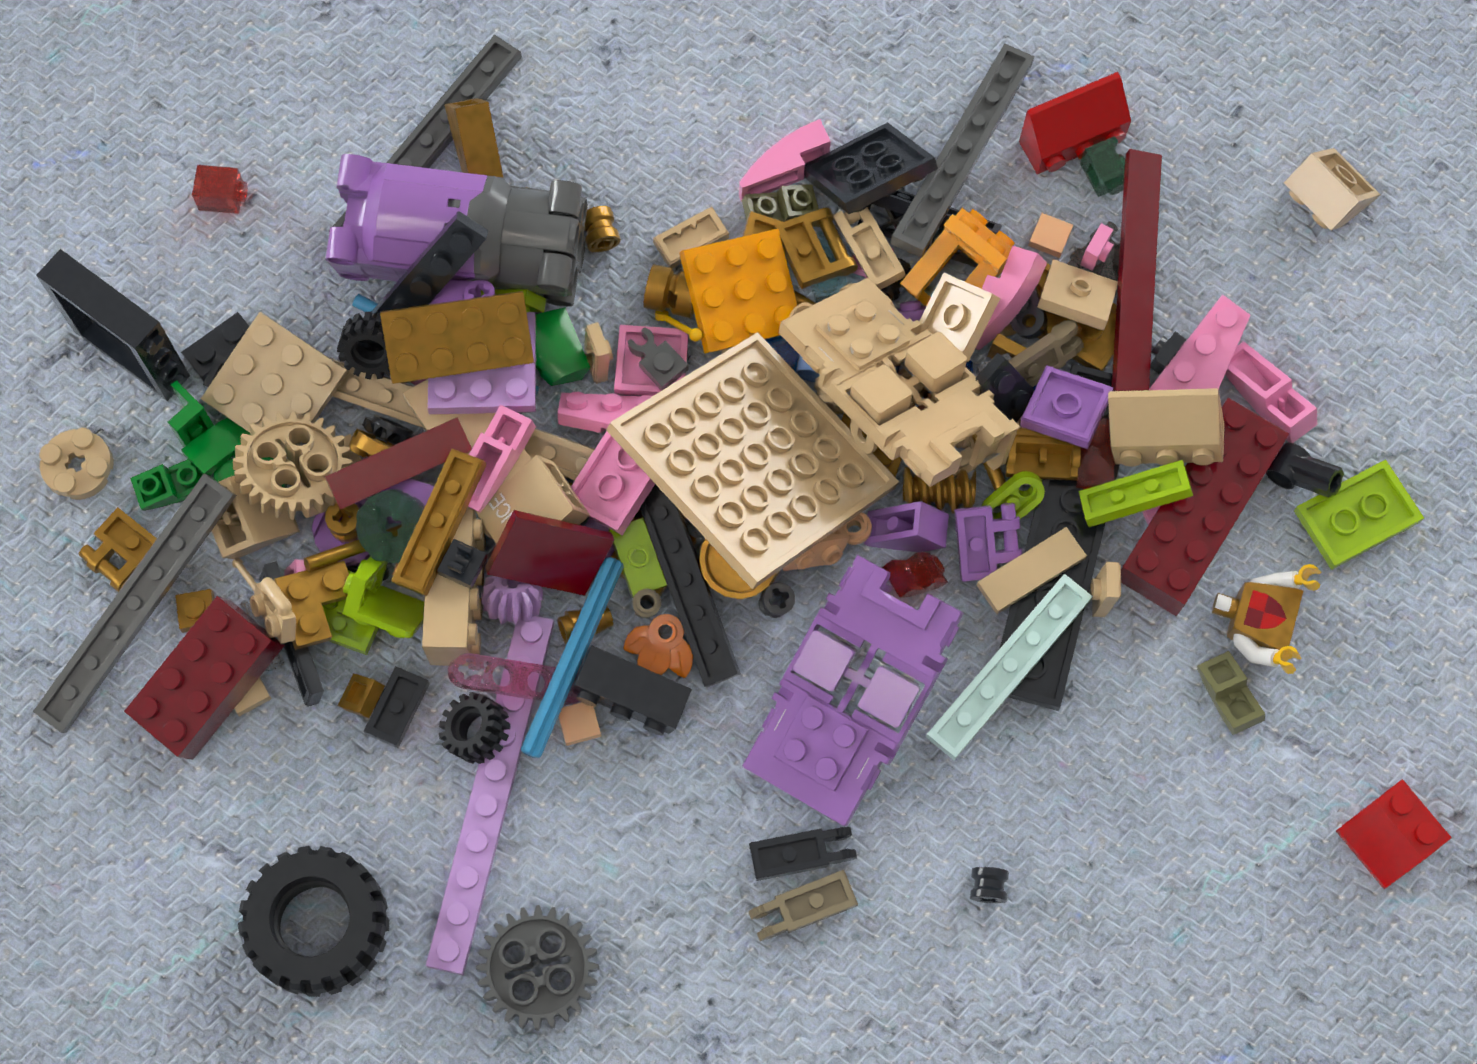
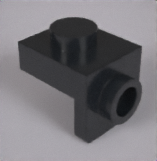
M1176 331L1169 339L1163 336L1151 351L1155 357L1151 362L1150 368L1161 374L1187 339Z

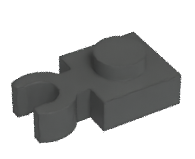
M644 327L641 331L647 343L640 346L630 339L628 340V347L633 355L644 357L639 362V367L662 391L689 370V366L666 341L657 346L654 342L653 333Z

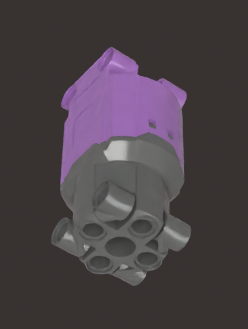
M355 154L341 155L336 188L339 190L340 197L347 203L343 227H330L325 258L340 277L356 281H368L371 278L397 282L454 215L460 211L487 229L488 235L482 245L451 278L452 280H484L491 283L494 289H528L537 294H544L548 304L564 307L574 305L578 273H581L584 261V229L588 208L587 197L581 196L582 186L571 181L554 180L551 181L550 190L510 186L502 177L373 162L370 158Z

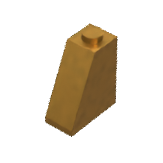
M475 98L445 104L462 173L504 178L489 102Z

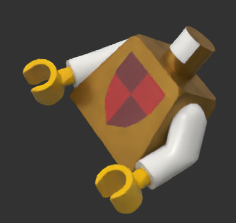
M1307 564L1301 567L1299 572H1279L1253 578L1250 582L1243 584L1236 598L1217 593L1211 612L1230 619L1227 637L1233 640L1234 646L1250 663L1270 667L1280 665L1287 674H1293L1296 671L1294 665L1287 661L1292 658L1302 659L1296 648L1289 646L1304 590L1298 588L1301 585H1304L1311 591L1320 588L1321 584L1318 581H1307L1312 574H1321V571L1316 566Z

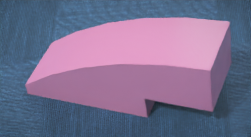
M821 119L800 127L769 148L750 167L739 182L740 200L743 199L745 194L769 193L779 189L781 186L791 185L804 180L805 164L830 152L831 141Z
M1012 246L1001 277L997 278L987 275L982 289L1001 299L975 348L976 350H980L992 341L1014 319L1028 301L1047 265V262L1038 253Z
M1244 341L1239 344L1225 375L1262 418L1288 432L1289 435L1286 440L1294 443L1317 426V407L1292 388L1291 378Z
M503 405L499 406L485 434L480 433L469 454L487 463L468 505L469 508L481 513L497 492L536 428L532 419Z

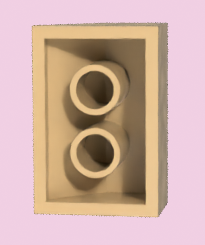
M1218 388L1110 391L1108 393L1110 440L1115 464L1133 467L1147 463L1166 465L1179 460H1183L1184 463H1196L1198 465L1223 462L1224 419Z

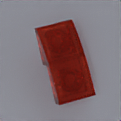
M916 552L907 560H891L881 567L890 572L891 576L888 580L899 598L923 594L948 583L943 574L945 568L942 562L935 555H931V553Z

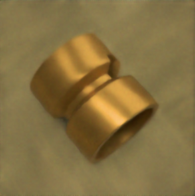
M653 264L645 288L643 307L660 312L670 308L673 315L691 319L694 310L684 271L676 275L672 268Z

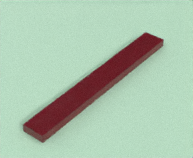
M1129 149L1125 155L1112 373L1113 391L1149 390L1162 155L1135 149Z

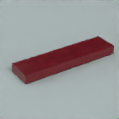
M458 417L329 474L325 476V479L339 510L446 462L451 449L466 453L471 451L472 447Z

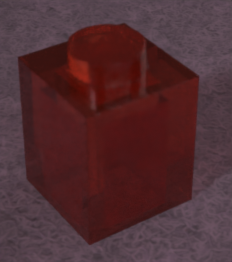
M197 165L192 197L198 210L239 214L241 202H245L247 199L248 186L247 182L243 181L238 168Z

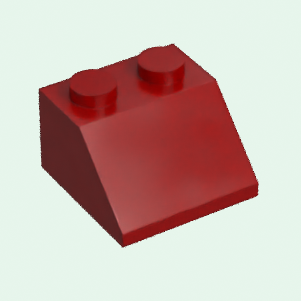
M1403 779L1336 830L1383 889H1386L1452 838Z

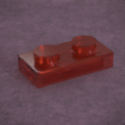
M1101 419L1088 449L1081 447L1076 488L1087 489L1114 481V457L1111 449L1109 419Z

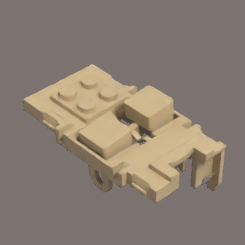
M869 278L781 321L779 334L820 375L818 380L819 387L851 418L850 430L852 437L858 447L865 453L874 452L878 446L891 460L901 457L905 464L918 477L922 478L929 487L958 471L962 455L955 449V445L960 443L962 447L966 446L969 437L974 434L978 437L969 461L973 468L987 461V465L994 471L1006 463L1020 426L1013 419L1009 420L994 405V394L990 390L979 395L981 385L978 380L976 381V376L965 367L967 357L942 332L937 331L932 334L925 330L920 333L922 324L918 320L913 322L910 318L906 319L892 306V301ZM900 364L913 377L906 380L903 376L897 374L894 366ZM925 388L931 394V399L921 398L919 393ZM911 398L917 405H924L926 409L920 411L914 406L908 410ZM862 431L867 435L866 439L863 437Z

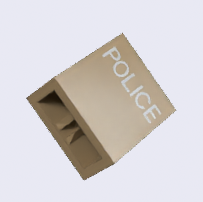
M538 455L533 457L497 490L481 513L475 511L478 517L482 519L483 532L489 538L494 539L496 544L513 510L580 525L590 516L556 464Z

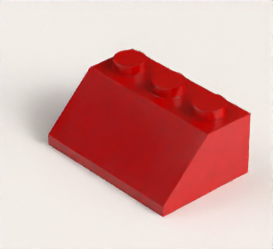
M1115 72L1027 110L1019 143L1037 175L1047 170L1049 172L1057 171L1070 160L1077 157L1078 159L1087 158L1096 149L1105 145L1109 147L1115 146L1126 138L1131 117L1119 72Z

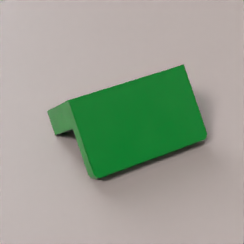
M175 381L171 384V387L184 408L167 423L181 445L185 447L214 424L204 407L178 381Z

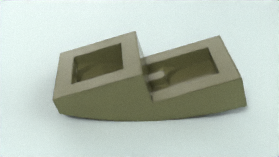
M1229 651L1197 665V670L1203 684L1232 735L1265 721V712L1247 687L1248 678Z

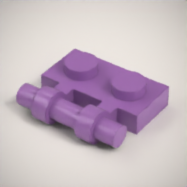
M1015 503L1001 504L1002 518L993 519L991 506L954 509L960 580L962 582L981 580L996 571L997 564H1007L1023 554L1022 548H1018L1017 529H1020V517L1016 516ZM1003 531L1004 549L996 551L994 532Z

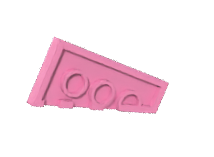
M561 392L558 424L602 433L608 428L610 422L615 419L619 411L625 414L652 396Z

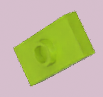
M643 518L632 521L623 535L611 529L608 530L614 537L613 547L618 560L623 563L624 568L622 572L632 598L642 589L655 591L667 586Z

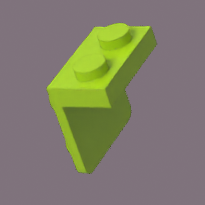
M376 550L368 560L363 559L356 573L351 572L347 577L343 593L348 595L342 614L353 618L359 624L373 625L386 630L391 636L412 638L423 624L424 601L382 586L390 554Z

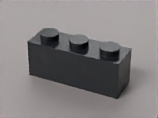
M591 645L586 652L570 691L576 693V699L584 704L595 707L599 703L610 708L609 713L614 717L625 721H630L633 718L644 723L643 728L645 730L663 736L664 732L670 734L677 728L692 689Z

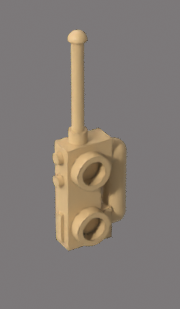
M240 558L234 559L232 562L233 567L238 569L254 591V595L250 597L252 613L255 617H263L269 637H277L281 644L294 641L296 616L292 612L290 601L272 578L266 577L260 583H256L242 564L243 561Z

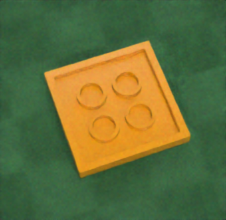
M779 229L679 252L697 326L702 331L701 341L705 354L734 347L757 332L764 339L780 336L779 328L781 321L789 318L792 310L797 306V301Z

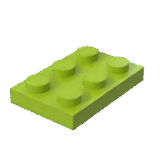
M1386 459L1343 481L1336 495L1328 498L1319 494L1296 506L1293 510L1331 570L1419 524L1424 519L1422 513Z

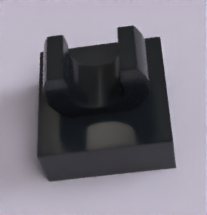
M453 539L437 572L440 576L472 589L488 559L487 553Z

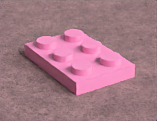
M619 411L615 419L620 417L624 413ZM606 431L571 488L590 514L589 518L623 535L655 483Z

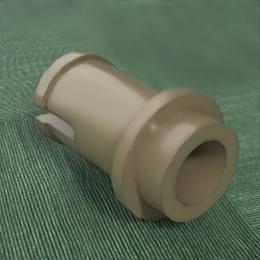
M651 589L638 591L632 601L635 614L640 618H649L656 615L661 607L659 594ZM640 601H649L652 605V608L644 609L641 606Z

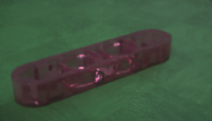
M464 653L450 662L448 677L459 688L542 701L556 667ZM468 662L469 669L480 671L484 669V664L487 665L483 675L474 674L467 677L466 680L464 679V673L458 672V667ZM496 667H504L508 670L510 681L507 686L502 687L494 682L492 674ZM531 672H536L543 676L545 685L541 692H535L529 688L527 679ZM573 693L571 696L568 694L564 705H572L579 702L576 699L577 694Z

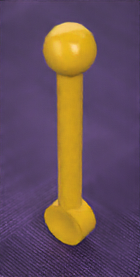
M666 310L663 312L655 311V320L671 324L688 334L692 341L697 342L701 340L703 335L700 329H691L670 317L669 312Z

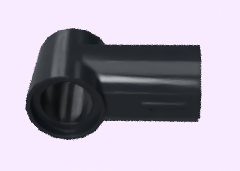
M1290 442L1282 446L1266 471L1268 478L1282 488L1293 489L1295 486L1328 498L1337 494L1344 476L1341 467L1313 458L1304 448Z

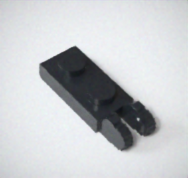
M840 827L822 831L821 828L749 843L756 881L829 867V864H838L856 859L855 849H843L827 853L825 842L841 841L851 837V827Z

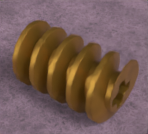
M904 467L902 500L906 501L907 504L922 501L931 505V502H933L936 508L942 511L945 503H949L953 514H955L954 509H958L959 504H963L964 508L973 507L976 496V470H974L970 480L966 470L961 469L956 479L954 474L929 487L916 474L912 477L909 467Z

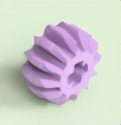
M496 576L485 579L482 604L484 610L488 612L489 619H499L501 624L509 621L516 625L520 620L530 622L531 616L539 615L541 600H543V589L541 586Z

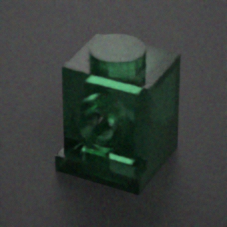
M1115 136L1085 148L1080 162L1098 197L1107 193L1115 195L1124 189L1125 158L1122 154H1117L1115 150L1118 144Z

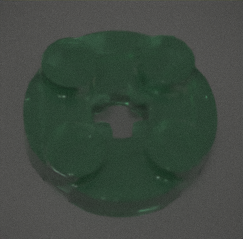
M397 489L384 490L370 497L358 510L356 516V531L362 547L376 561L400 562L425 508L424 504L415 496L412 497ZM392 516L394 521H401L402 527L397 530V536L386 531L384 525L388 523L387 517Z

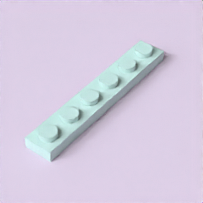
M1064 574L931 728L926 738L951 759L955 760L1091 601L1093 596Z

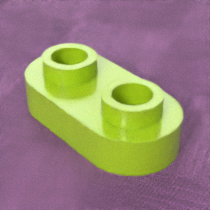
M1019 472L989 495L981 506H991L993 510L1004 503H1015L1016 516L1022 519L1043 500L1045 494L1043 483L1040 477L1033 472ZM1023 484L1031 485L1030 488L1025 491L1019 490L1020 486ZM992 512L993 519L1002 518L1001 512Z

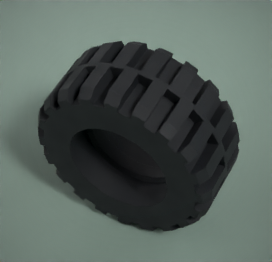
M310 846L299 847L296 854L290 855L286 851L278 855V862L273 866L266 863L258 870L262 873L258 881H250L245 889L250 893L247 901L241 900L239 912L243 915V921L238 923L239 935L244 939L242 947L246 956L252 960V965L257 971L272 983L297 995L303 993L309 997H320L321 993L326 992L333 995L342 992V987L347 984L354 986L362 980L360 975L366 969L371 971L377 964L374 959L378 952L383 953L387 943L384 935L386 931H389L390 920L386 915L388 905L376 880L352 856L344 852L337 853L330 847L320 846L318 850H312ZM316 887L329 888L342 896L349 910V924L343 938L331 950L318 956L309 957L293 952L285 944L280 931L281 919L287 905L303 891Z

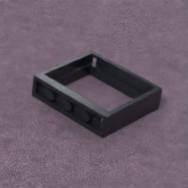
M62 249L36 274L73 332L163 399L168 401L173 395H176L171 387L173 382L178 381L182 385L190 377L160 322Z

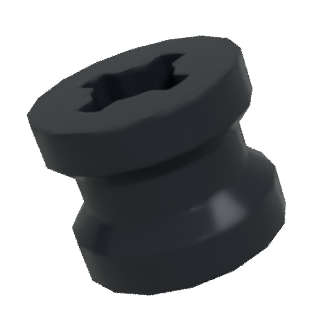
M994 867L972 868L971 877L975 880L974 888L970 891V899L983 903H1006L1007 893L1004 891V883L1009 878V871Z

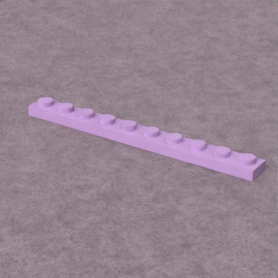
M531 616L530 622L520 620L515 625L495 701L504 707L503 710L508 713L509 718L505 720L510 723V729L504 730V733L508 734L509 737L507 741L501 739L499 744L503 746V749L500 752L495 749L492 751L495 755L493 759L489 760L484 757L485 763L478 765L427 958V968L464 976L522 752L521 747L527 733L555 624L552 619Z

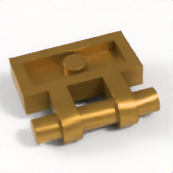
M117 507L93 533L103 542L101 546L95 550L87 544L81 548L79 556L87 562L86 565L90 570L104 575L111 581L110 586L119 592L157 538ZM114 553L126 561L120 570L109 562Z

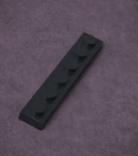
M458 211L372 310V317L376 318L377 313L382 311L429 305L487 239L488 230ZM358 341L359 344L367 350H384V348L375 341Z
M655 484L641 505L640 511L704 687H709L738 676L741 673L710 588L702 575L699 558L682 512Z

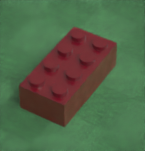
M216 596L124 712L179 758L193 760L285 645L281 644L276 637H269L266 629L235 603Z

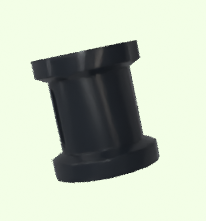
M785 583L771 584L761 592L760 599L758 600L759 609L765 616L779 618L793 608L795 594L791 587ZM773 594L776 597L780 595L783 597L784 601L780 604V607L778 605L771 606L769 600L773 597Z

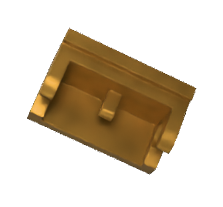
M1020 428L1017 430L1006 461V477H1012L1022 471H1030L1037 474L1040 479L1077 480L1081 447L1027 428Z

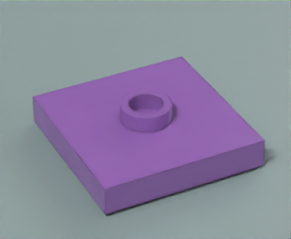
M1046 365L1021 418L1020 426L1088 449L1108 405V393L1113 391V387Z

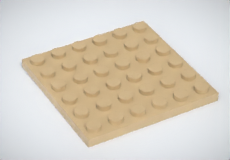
M758 332L611 421L606 430L752 590L893 491L899 483L895 476L873 453H865L858 447L852 437L851 430Z

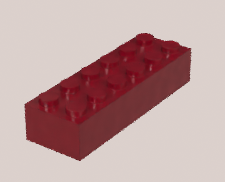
M1229 397L1222 406L1224 419L1223 462H1213L1209 465H1198L1196 463H1187L1185 465L1193 496L1161 505L1121 568L1122 584L1175 616L1179 614L1289 435L1288 432Z

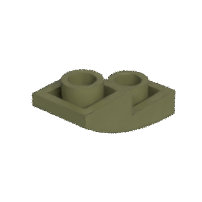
M812 184L781 186L777 192L745 194L741 200L746 221L751 211L785 222L819 210Z

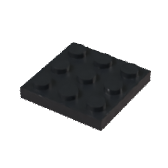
M887 122L806 163L804 178L847 214L864 210L869 204L882 197L895 194L898 189L912 182L924 179L927 174L937 170L938 167L934 156Z

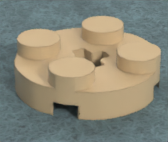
M87 428L67 430L56 435L48 444L41 448L39 453L41 459L40 472L44 482L54 493L75 500L86 499L99 493L108 483L107 478L110 470L112 469L113 471L114 459L111 450L100 436L92 433ZM76 457L79 459L85 458L86 461L81 463L82 469L76 472L74 468L68 469L72 459Z

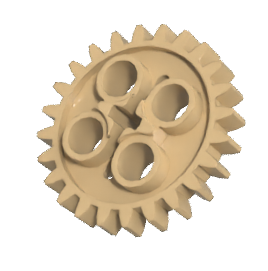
M291 411L289 419L285 420L280 412H277L275 422L262 417V428L251 424L250 435L242 434L241 445L235 446L236 458H233V470H236L234 471L235 483H240L241 495L250 493V505L261 501V512L265 513L270 507L275 508L276 518L280 517L283 510L288 511L291 520H294L296 511H302L303 515L309 518L310 508L313 507L319 513H323V502L332 506L335 505V499L325 476L352 465V460L349 459L350 447H344L345 437L343 435L335 437L334 425L324 429L323 418H319L315 423L310 422V413H306L302 420L297 419L295 411ZM277 442H280L284 448L282 449ZM296 442H302V443H305V445L298 446V445H295L294 443H296ZM264 457H271V458H274V459H273V460H270V461H266V460H263L262 458H264ZM313 469H321V470H324V471H323V472H320V473H316V472H313V471H311V470H313ZM290 484L292 487L282 488L279 485Z

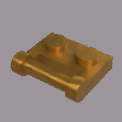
M828 207L776 224L774 229H779L785 256L801 289L837 276L850 275L858 268L854 257H849L833 223L834 215ZM813 227L821 228L836 259L835 262H829Z

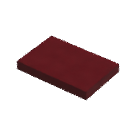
M513 510L485 569L487 575L585 596L614 542V537L611 532Z

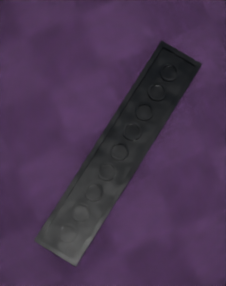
M1072 363L1071 374L1112 387V373ZM1109 404L1088 449L1081 447L1077 480L1042 479L1045 490L1044 498L1035 507L1024 549L1025 553L1067 527L1087 557L1082 562L1010 606L999 649L1064 574L1089 593L1105 523L1092 527L1088 526L1079 491L1114 481L1117 478L1120 464H1115L1111 449ZM1084 609L1008 698L1059 711Z

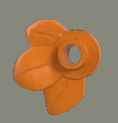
M671 614L658 615L651 621L650 625L634 628L627 635L623 646L625 651L639 654L638 666L659 675H663L669 668L678 676L686 678L693 664V654L690 645L683 639L684 629L679 618ZM663 625H669L672 628V636L668 639L660 636L659 630Z

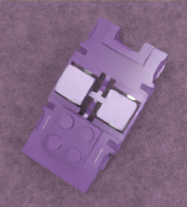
M859 555L856 556L852 563V568L848 567L838 585L841 589H838L836 595L828 593L826 606L824 608L821 607L779 683L781 685L779 692H774L771 698L777 702L775 709L771 708L762 725L764 730L760 732L742 765L745 769L842 826H848L866 791L872 789L881 772L879 769L881 764L890 765L948 660V658L941 654L946 646L949 647L960 628L957 625L964 614L962 611L930 594L926 595L919 610L889 595L888 593L893 589V586L887 584L891 576L890 572ZM820 626H822L836 634V636L834 637L824 631H819L818 629L820 628ZM847 641L859 648L862 647L864 641L871 643L858 671L848 667L855 655V648L846 644ZM878 648L886 652L882 661L904 672L902 675L887 666H881L877 668L872 679L864 674ZM796 672V673L802 675L803 677H805V678L811 680V682H808L807 680L801 678L800 676H798V675H796V674H794V673ZM845 676L851 679L852 682L838 707L831 704L834 696L822 690V687L828 691H834L842 677ZM916 679L921 683L925 684V686L921 694L919 695L915 705L913 706L909 716L907 717L904 725L902 726L900 732L898 733L889 728L888 726L891 725L897 728L902 724L903 720L905 719L909 709L911 708L914 700L916 699L920 691L919 684L914 682V680ZM859 684L866 688L858 703L859 708L877 717L878 720L855 709L852 715L844 711Z

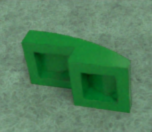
M227 417L192 440L181 449V452L202 475L207 474L210 476L231 457L236 458L235 446L241 445L242 434L250 435V432Z

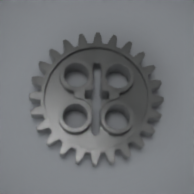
M536 905L534 916H529L523 907L520 911L521 919L515 920L508 913L506 914L509 924L507 927L504 928L498 923L494 924L498 932L496 938L485 935L484 939L491 947L490 950L482 949L478 951V954L487 959V962L477 965L476 970L486 973L487 976L477 983L479 987H490V990L483 998L486 1002L497 999L492 1011L497 1014L506 1009L507 1012L504 1020L508 1024L518 1016L521 1029L525 1028L528 1020H533L536 1031L540 1030L542 1020H547L550 1027L554 1029L556 1025L555 1017L560 1015L568 1023L570 1019L567 1011L570 1008L576 1012H582L577 1002L579 998L591 1000L592 997L585 988L586 986H597L598 983L597 980L589 976L590 972L599 970V964L589 962L590 958L598 954L597 949H585V946L592 940L590 934L579 937L578 934L582 930L583 925L581 922H578L570 927L571 916L569 913H566L558 920L556 919L557 912L555 907L550 909L547 916H543L540 905ZM551 935L558 936L562 940L560 949L555 953H545L541 948L543 940ZM518 945L525 949V956L521 962L511 964L505 960L506 951L510 947ZM569 956L571 958L568 963L544 967L542 969L543 975L536 977L533 971H529L512 979L505 978V975L509 972L533 968V961L536 959H540L542 964H549L562 957ZM566 972L571 976L570 985L564 990L558 991L551 987V979L554 974ZM522 982H529L534 985L533 996L526 1001L517 1000L514 996L515 988Z

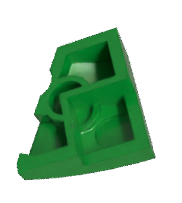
M566 307L536 314V368L540 376L550 386L582 380L590 365Z

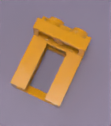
M961 208L956 216L952 214L945 222L943 232L901 281L900 285L923 305L927 306L931 297L924 291L960 249L978 264L964 282L982 289L987 275L998 278L1003 272L1015 242L1000 230L997 234L989 230L985 226L988 220L976 210L972 209L968 213L965 209Z

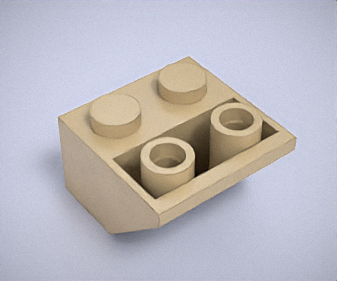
M235 476L219 481L220 484L237 495L212 529L222 558H241L300 532L295 518L291 520L288 511L283 510L280 517L276 518L275 508L270 507L265 513H262L261 501L250 505V493L241 495L240 483H235Z

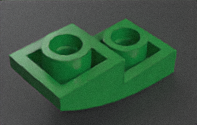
M187 459L169 468L161 464L130 479L141 510L146 511L184 501L203 475Z

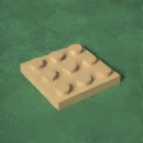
M259 312L201 397V400L248 432H250L251 424L262 428V417L275 422L277 412H280L284 420L289 419L291 411H295L297 419L302 420L306 413H310V422L315 423L349 371L262 312ZM277 442L283 449V445L280 442ZM296 442L294 444L299 446L301 442Z

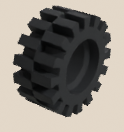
M372 311L365 312L364 318H362L360 313L355 314L353 320L349 318L345 326H343L337 346V352H340L338 356L340 362L345 361L344 367L347 370H350L352 367L355 368L353 374L358 377L361 372L366 373L365 379H371L373 374H376L377 379H382L384 373L390 376L380 313H377L376 318L372 317ZM358 341H375L379 343L384 348V350H367L364 347H362Z
M469 692V696L466 694L459 696L460 703L455 700L449 703L453 708L451 711L444 710L442 715L447 717L446 721H440L439 727L445 731L439 733V739L444 741L442 746L449 753L468 763L474 764V762L481 764L485 763L484 757L489 760L495 757L492 752L494 749L498 752L503 749V746L499 743L501 739L507 741L509 737L508 734L504 733V730L510 729V723L505 720L509 716L503 710L504 707L480 693ZM481 716L482 722L479 731L473 738L467 740V733L471 723Z

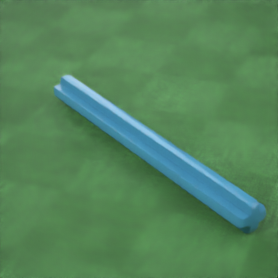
M612 557L604 559L521 747V751L532 758H540L543 754L624 568L623 563Z

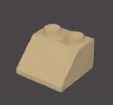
M1335 148L1311 153L1284 182L1290 189V196L1297 203L1305 204L1314 213L1312 217L1318 225L1330 230L1343 227L1381 195Z

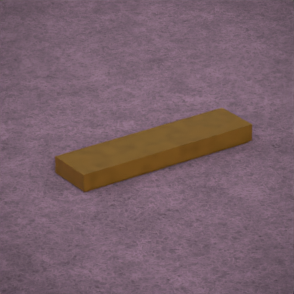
M451 449L391 581L422 595H428L438 573L437 570L451 545L486 468L487 463L484 460Z

